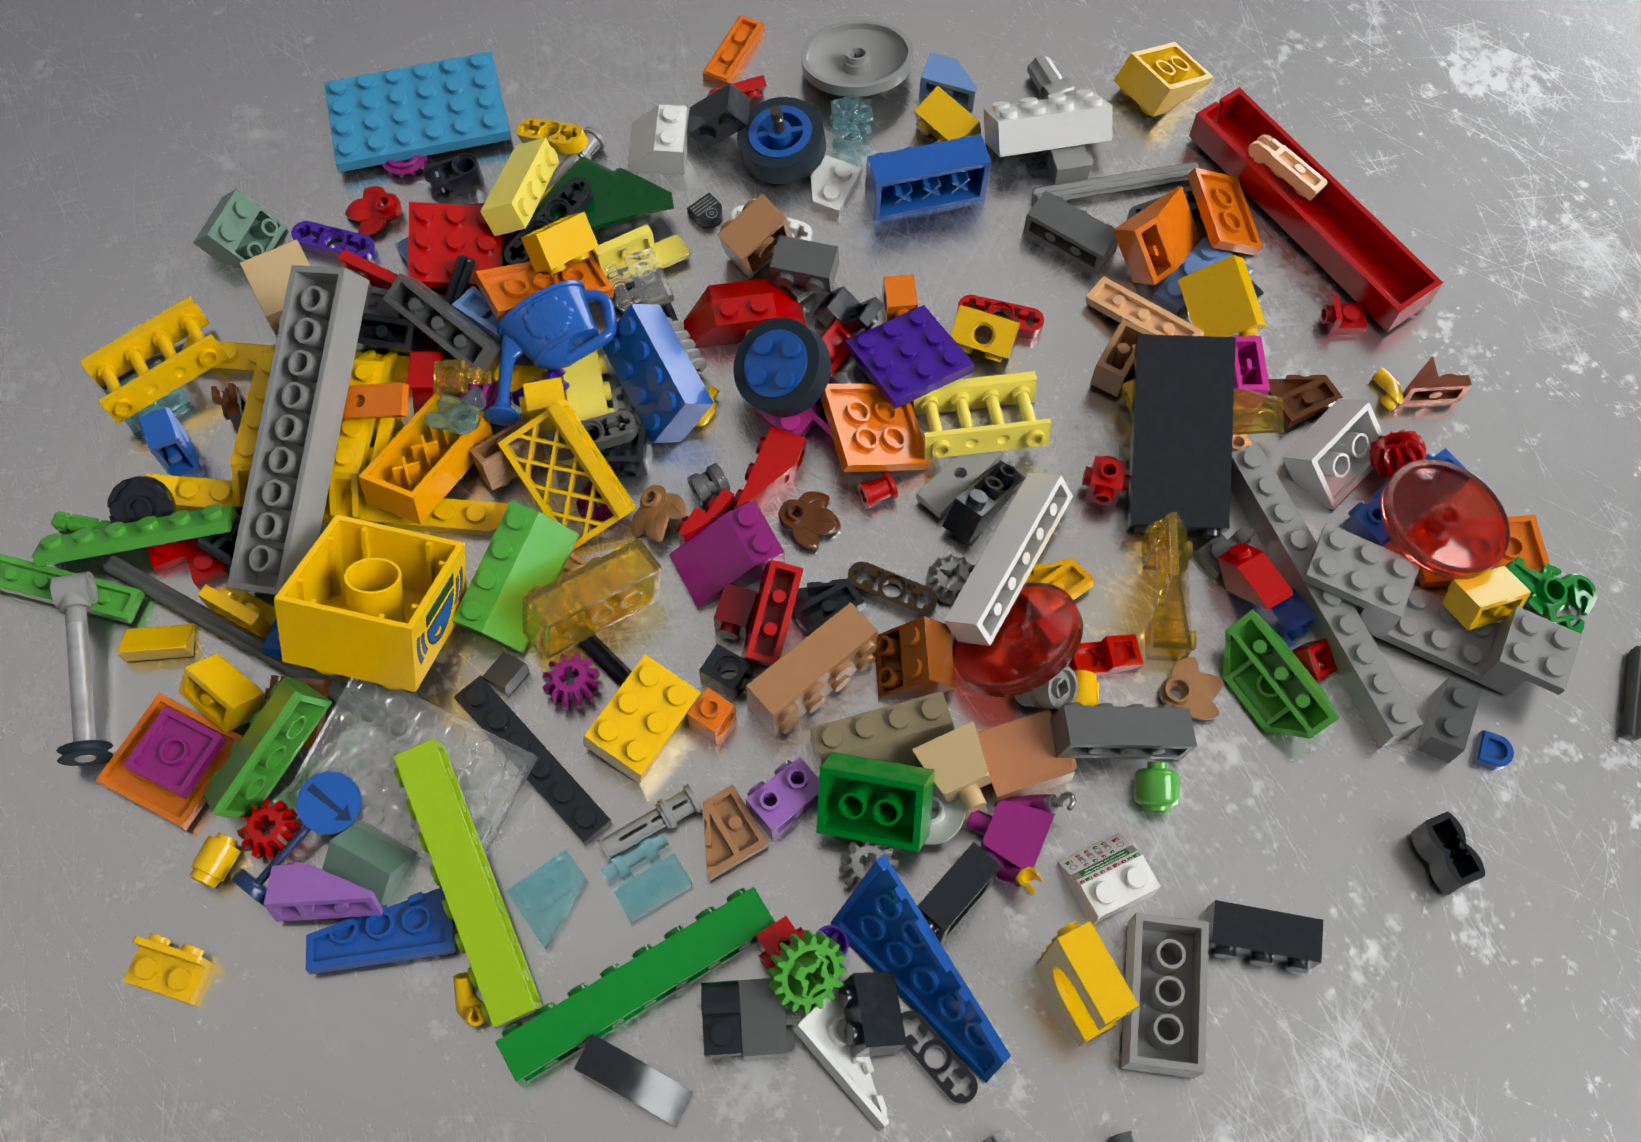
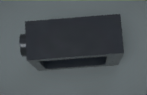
M975 842L968 847L917 906L940 943L946 939L994 883L1002 866Z

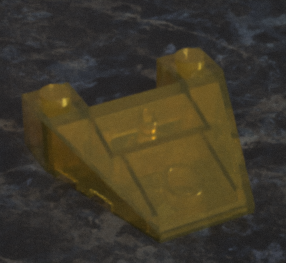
M1169 512L1161 518V521H1156L1154 525H1149L1142 538V569L1157 570L1158 604L1144 629L1145 660L1179 661L1188 658L1191 651H1194L1197 645V633L1191 630L1188 562L1192 558L1193 544L1192 541H1188L1187 528L1177 512Z

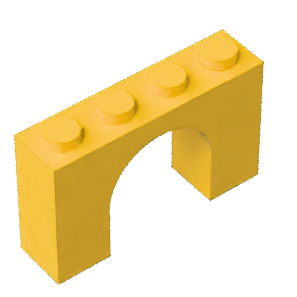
M1074 921L1057 931L1058 935L1051 939L1052 943L1046 946L1047 950L1040 954L1042 959L1035 967L1079 1047L1110 1031L1117 1025L1116 1021L1139 1007L1138 1002L1091 921L1079 926L1077 921Z

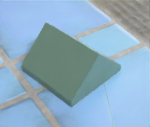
M358 820L330 840L322 870L373 891L381 906L387 905L420 853L369 824Z

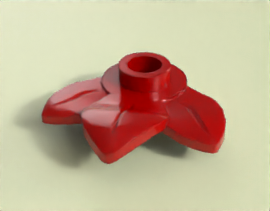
M371 186L364 189L363 198L351 202L346 209L345 215L352 220L360 221L358 233L372 236L380 232L386 222L395 221L401 215L402 207L399 198L395 194L386 193L382 187Z

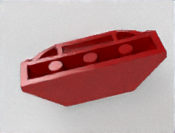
M769 278L709 285L683 321L684 330L689 332L690 339L696 344L695 348L741 343L745 338L747 330H752L760 323L773 318L781 317L800 320L806 326L803 306Z

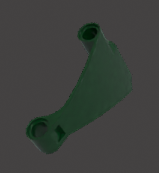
M582 157L542 199L530 221L567 181L574 177L586 178L591 184L594 198L583 212L587 216L592 231L632 218L674 209L672 192L625 169L617 168L613 171L586 157ZM576 190L574 191V194L576 195L577 193L583 195L585 192L584 190L581 192ZM564 208L556 209L552 213V218L561 219L565 217L567 210ZM515 254V255H514V259H516V258L523 259V258L525 257L524 254H522V255ZM504 257V262H503V264H504V266H507L508 264H507V262H506V260H505V257Z

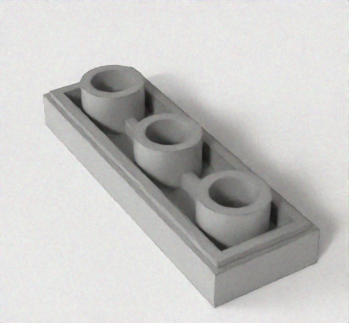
M996 451L955 456L917 492L916 499L940 518L951 508L957 496L1003 458L1004 452Z

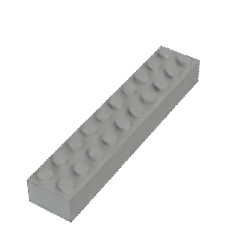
M291 266L227 584L228 588L276 596L319 538L369 280L346 268Z

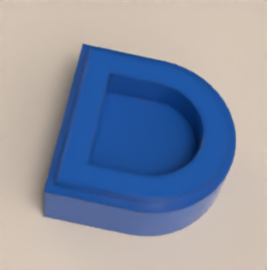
M1486 730L1478 733L1472 764L1490 770H1500L1512 761L1514 750L1511 743L1505 737Z

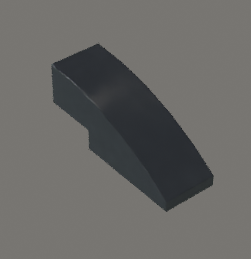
M592 1034L574 1067L577 1073L675 1128L694 1095L693 1091Z

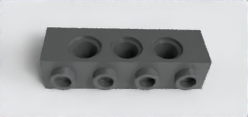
M401 273L398 275L383 300L471 371L492 376L500 364L501 345L419 279Z

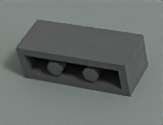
M1046 190L1027 213L1024 233L1099 274L1118 246L1113 226L1101 222L1086 211L1076 208L1061 197L1055 196Z

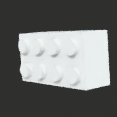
M1090 89L1078 90L1076 95L1065 96L1062 93L1048 95V99L1038 100L1034 97L1023 98L1020 100V103L1010 104L1005 101L995 102L992 104V107L983 108L985 143L999 157L1113 140L1112 105Z

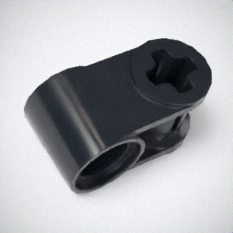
M466 152L441 162L432 163L423 171L425 180L430 183L432 188L431 196L437 202H446L457 196L476 191L484 183V177L475 155Z

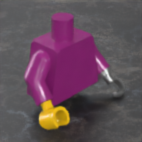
M1064 792L1059 797L1055 794H1031L1009 797L1007 800H999L993 816L980 810L970 814L965 827L985 835L980 848L1002 865L996 880L1016 887L1022 886L1028 895L1036 893L1029 882L1032 880L1043 881L1034 866L1055 814L1052 812L1062 807L1068 798H1070V803L1067 806V810L1071 811L1076 805V797L1073 793Z

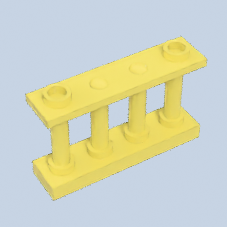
M1035 371L958 379L913 400L911 404L915 416L926 414L930 432L924 433V460L1048 446L1052 424L1051 419L1036 420L1031 402H1035L1037 377ZM1018 404L1023 421L1005 423L1000 406ZM988 408L992 425L974 427L969 409ZM957 411L961 429L943 430L938 413Z

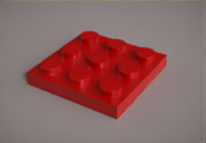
M409 201L408 276L419 279L429 288L447 289L457 257L465 255L475 260V266L466 290L472 286L479 289L475 282V271L502 267V235L494 236L480 212L483 206Z

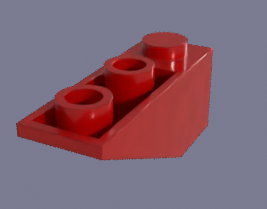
M770 427L767 436H762L756 449L758 457L755 463L750 462L745 473V480L747 482L743 490L738 489L736 492L733 507L738 508L755 500L760 508L793 482L806 455V438Z

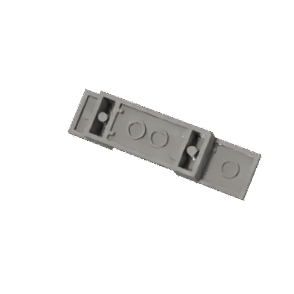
M1326 523L1322 528L1302 581L1358 605L1357 612L1371 635L1507 696L1525 681L1558 695L1566 690L1582 634L1518 606L1501 622H1495L1467 631L1442 605L1444 598L1414 585L1420 563L1329 523Z

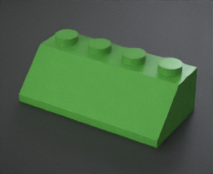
M510 500L454 615L453 621L470 632L524 653L579 534L537 510Z
M285 676L283 680L279 681L271 690V697L263 709L259 710L251 719L250 728L246 734L231 748L230 757L224 766L211 777L210 786L204 793L211 811L217 816L241 818L240 816L250 817L253 814L250 809L251 805H256L260 809L264 800L267 799L332 704L330 700L302 680Z

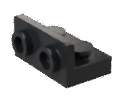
M625 427L619 428V431L626 430ZM638 427V433L632 441L600 450L616 476L634 479L638 476L648 475V467L645 462L647 431L645 427ZM604 428L607 436L610 435L609 428ZM587 431L593 441L599 437V431Z

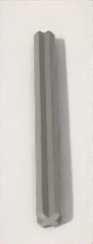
M1194 161L1035 187L1032 190V199L1035 204L1045 190L1061 197L1063 200H1070L1189 180L1187 175L1194 168H1200L1198 163Z

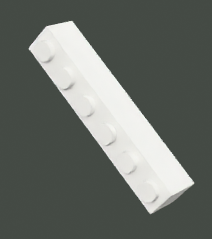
M1028 473L944 619V622L958 642L986 646L992 644L1073 497L1061 474Z

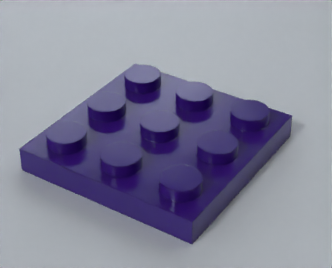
M925 305L846 340V350L893 409L974 372L972 360Z

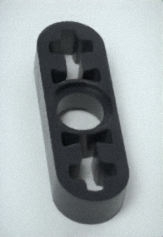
M916 1011L901 1013L903 1021L906 1020L908 1023L916 1021L919 1024L916 1032L922 1040L926 1034H929L932 1040L924 1043L919 1053H917L913 1047L917 1046L919 1042L910 1034L906 1037L907 1045L903 1047L904 1050L950 1103L959 1106L968 1104L975 1097L978 1090L975 1076L920 1013ZM931 1047L940 1048L945 1054V1064L940 1068H931L925 1062V1052ZM951 1063H954L957 1069L952 1071V1075L958 1081L965 1078L969 1082L966 1087L969 1095L966 1097L962 1093L956 1096L952 1093L951 1090L954 1087V1083L948 1076L944 1082L937 1077L944 1074Z

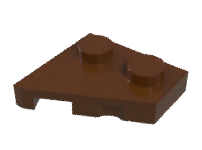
M1287 375L1285 379H1268L1270 390L1266 398L1288 428L1327 411L1338 399L1344 398L1327 375H1310L1308 377Z

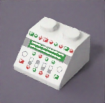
M1119 833L1057 862L1058 868L1088 922L1091 921L1093 926L1152 897L1161 887L1143 854Z

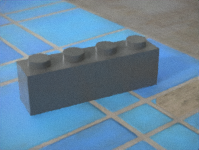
M1070 702L1064 704L1050 719L1057 758L1183 759L1197 747L1189 708H1175L1171 704L1158 707H1144L1143 704L1118 707L1113 706L1112 703L1082 706L1079 702Z

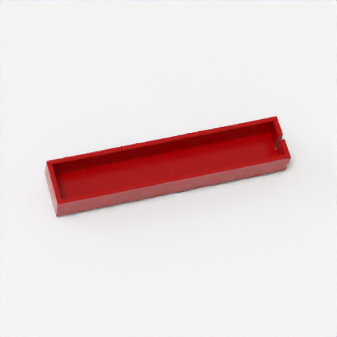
M1240 87L1222 97L1219 104L1214 102L1196 113L1189 137L1228 175L1238 177L1242 189L1357 303H1362L1363 309L1382 328L1389 332L1431 303L1444 282ZM1269 134L1272 139L1274 138L1280 144L1285 145L1327 180V185L1309 201L1306 197L1297 194L1294 187L1283 178L1277 177L1265 163L1254 161V158H1251L1248 152L1249 145L1254 141L1256 142L1261 135Z

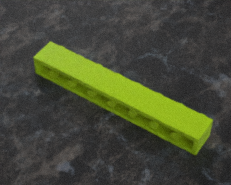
M431 739L393 756L397 765L394 768L395 777L399 785L405 787L409 797L406 800L407 810L412 819H417L421 830L418 833L419 843L426 853L429 852L433 865L430 866L432 878L438 886L441 885L446 898L442 900L444 911L450 920L454 919L458 933L455 934L457 946L461 953H466L471 966L467 970L469 979L475 988H479L483 998L480 1007L487 1023H492L493 1028L507 1026L535 1013L543 1006L444 744Z

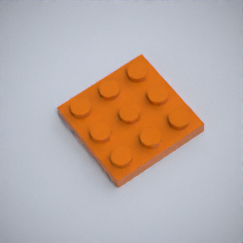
M874 384L827 385L820 398L843 472L926 470L931 462L930 459L924 460V441L911 402L893 409Z
M158 693L96 781L187 831L207 802L204 793L210 786L211 777L224 766L230 757L231 748L243 736L232 730L225 733L209 718ZM165 706L223 735L227 739L187 800L123 766Z

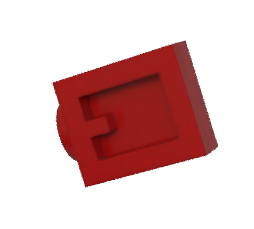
M1331 294L1327 304L1321 310V320L1323 324H1326L1328 335H1364L1367 330V323L1363 304L1340 303L1339 295Z

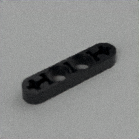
M574 177L567 181L528 223L526 229H522L504 250V257L508 265L530 262L521 237L559 220L552 218L553 211L558 208H564L567 210L565 215L567 216L583 212L591 204L594 193L590 182L586 178ZM578 190L581 192L584 190L585 193L583 195L579 193L575 195L574 191ZM515 254H524L525 256L523 259H514Z

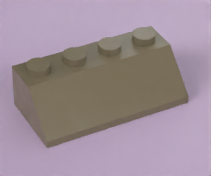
M943 691L811 727L810 741L819 770L820 766L832 752L922 767L912 749L954 730V724Z

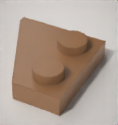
M734 785L703 801L707 877L711 881L769 845Z

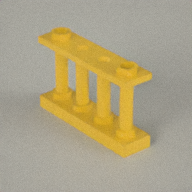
M191 296L80 360L82 367L100 387L107 386L110 394L101 398L98 402L118 424L229 358L212 334L204 337L201 328L210 324V322ZM190 336L193 345L177 353L173 345ZM162 352L166 361L149 370L145 361ZM134 368L138 377L121 387L118 377Z

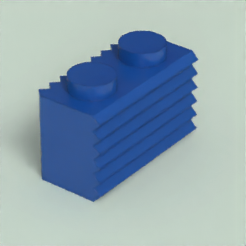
M170 408L154 410L139 418L138 422L142 429L141 432L144 434L145 442L148 445L147 448L168 475L183 476L200 469L201 465L191 438L177 418H175Z

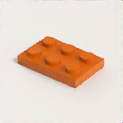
M1194 168L1187 176L1212 248L1257 255L1263 249L1238 177Z

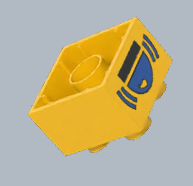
M335 515L274 598L282 662L312 668L326 675L338 674L377 683L391 690L403 689L416 692L456 624L453 621L454 615L467 591L465 543Z

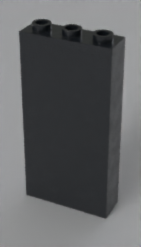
M1137 335L1134 349L1127 529H1135V534L1153 535L1155 530L1168 531L1169 536H1187V532H1201L1200 537L1219 538L1220 533H1225L1229 530L1236 337Z

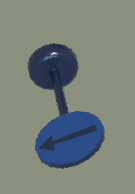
M326 771L315 774L303 784L297 796L296 808L299 819L303 822L304 826L257 878L244 869H237L230 876V879L264 906L267 886L264 883L270 877L272 866L281 865L311 830L318 834L333 835L343 832L354 824L361 812L362 806L359 787L352 778L341 772Z

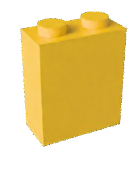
M1232 255L1178 279L1192 325L1203 330V336L1259 335L1258 330L1267 327L1244 258Z

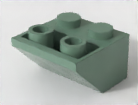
M235 189L221 198L193 243L217 261L242 269L240 262L274 249L287 226L238 189Z

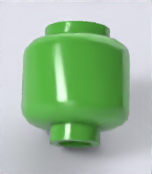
M1149 761L1147 762V768H1142L1135 772L1134 800L1139 805H1142L1143 811L1170 812V807H1174L1179 803L1180 775L1178 772L1168 769L1169 763Z

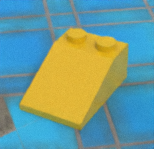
M1176 42L1131 53L1113 81L1121 87L1120 90L1124 95L1131 97L1140 105L1142 112L1154 117L1167 113L1211 82L1213 76Z

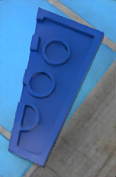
M441 885L440 888L424 894L421 891L407 897L408 900L393 906H382L383 913L380 916H364L356 920L349 918L307 934L305 970L310 975L456 953L454 919L450 920L444 911L442 900L446 898Z

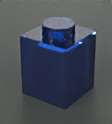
M1291 586L1293 591L1291 597L1268 610L1260 607L1257 614L1284 641L1290 639L1294 643L1309 633L1308 627L1315 620V617L1294 587Z

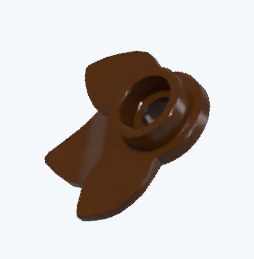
M805 492L798 500H787L781 505L778 512L781 525L785 529L792 531L794 540L800 546L811 550L817 549L819 535L833 534L841 528L837 516L826 508L830 497L822 492ZM791 511H795L800 517L793 516Z

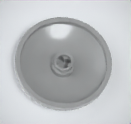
M871 20L844 21L819 30L806 41L801 52L802 71L805 78L813 86L833 95L845 97L875 95L892 89L907 78L914 64L913 45L904 32L892 25Z

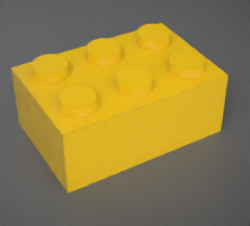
M645 654L585 733L583 746L640 784L688 718L687 712L698 700L701 692Z

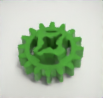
M809 929L805 930L802 939L793 933L791 934L792 943L787 946L783 942L779 944L782 950L780 956L771 955L770 957L776 966L767 970V974L773 979L768 986L775 993L774 997L783 1006L787 1005L793 1012H796L800 1007L805 1013H809L812 1004L822 1009L825 997L831 1000L835 999V995L832 992L834 987H843L844 984L838 977L847 973V969L841 964L846 959V956L839 950L840 945L821 931L814 935Z

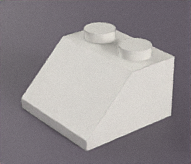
M659 104L633 122L627 171L685 175L689 136L687 135L688 106Z

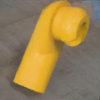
M1384 368L1379 369L1372 376V379L1387 393L1381 398L1380 402L1389 411H1392L1398 404L1401 405L1404 401L1402 387Z
M468 972L454 975L453 982L457 1013L472 1027L482 1025L486 1021L480 1007V1003L483 1001L473 992V985L469 979Z

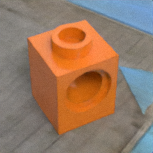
M913 274L883 277L882 298L886 322L918 308Z
M709 687L706 688L687 712L689 727L715 745L719 743L737 720L735 705Z

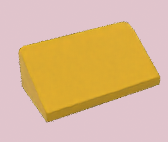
M184 624L126 629L118 647V655L125 662L194 656L196 625Z

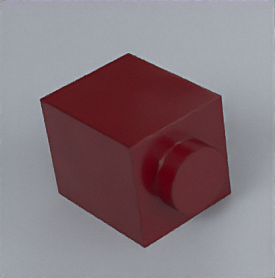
M725 583L713 618L715 631L728 639H737L738 637L746 639L757 598V591Z

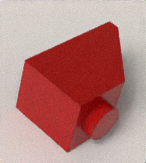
M1243 542L1232 546L1229 551L1217 557L1227 591L1265 610L1272 608L1293 595L1291 587L1264 551Z

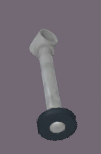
M89 571L54 577L50 582L52 600L60 613L65 614L73 735L72 743L64 744L56 750L58 754H62L57 762L67 766H86L106 762L113 757V753L108 752L113 747V744L108 741L96 740L87 613L92 610V605L98 601L97 584L94 576Z

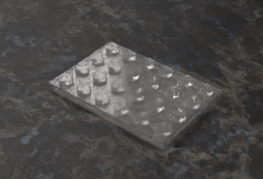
M350 678L287 791L298 796L303 784L315 774L326 771L343 773L352 778L356 783L362 797L361 812L353 825L433 865L429 852L426 853L419 843L418 833L421 830L417 819H412L407 810L406 800L409 797L405 787H401L395 777L394 768L397 765L393 756L431 739L444 744L486 855L538 756L402 689L391 690L377 683Z

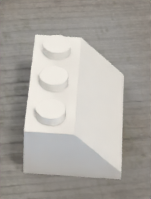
M1338 399L1282 458L1293 481L1328 509L1334 510L1374 468L1369 460L1370 444L1379 440V437L1384 435L1369 401Z

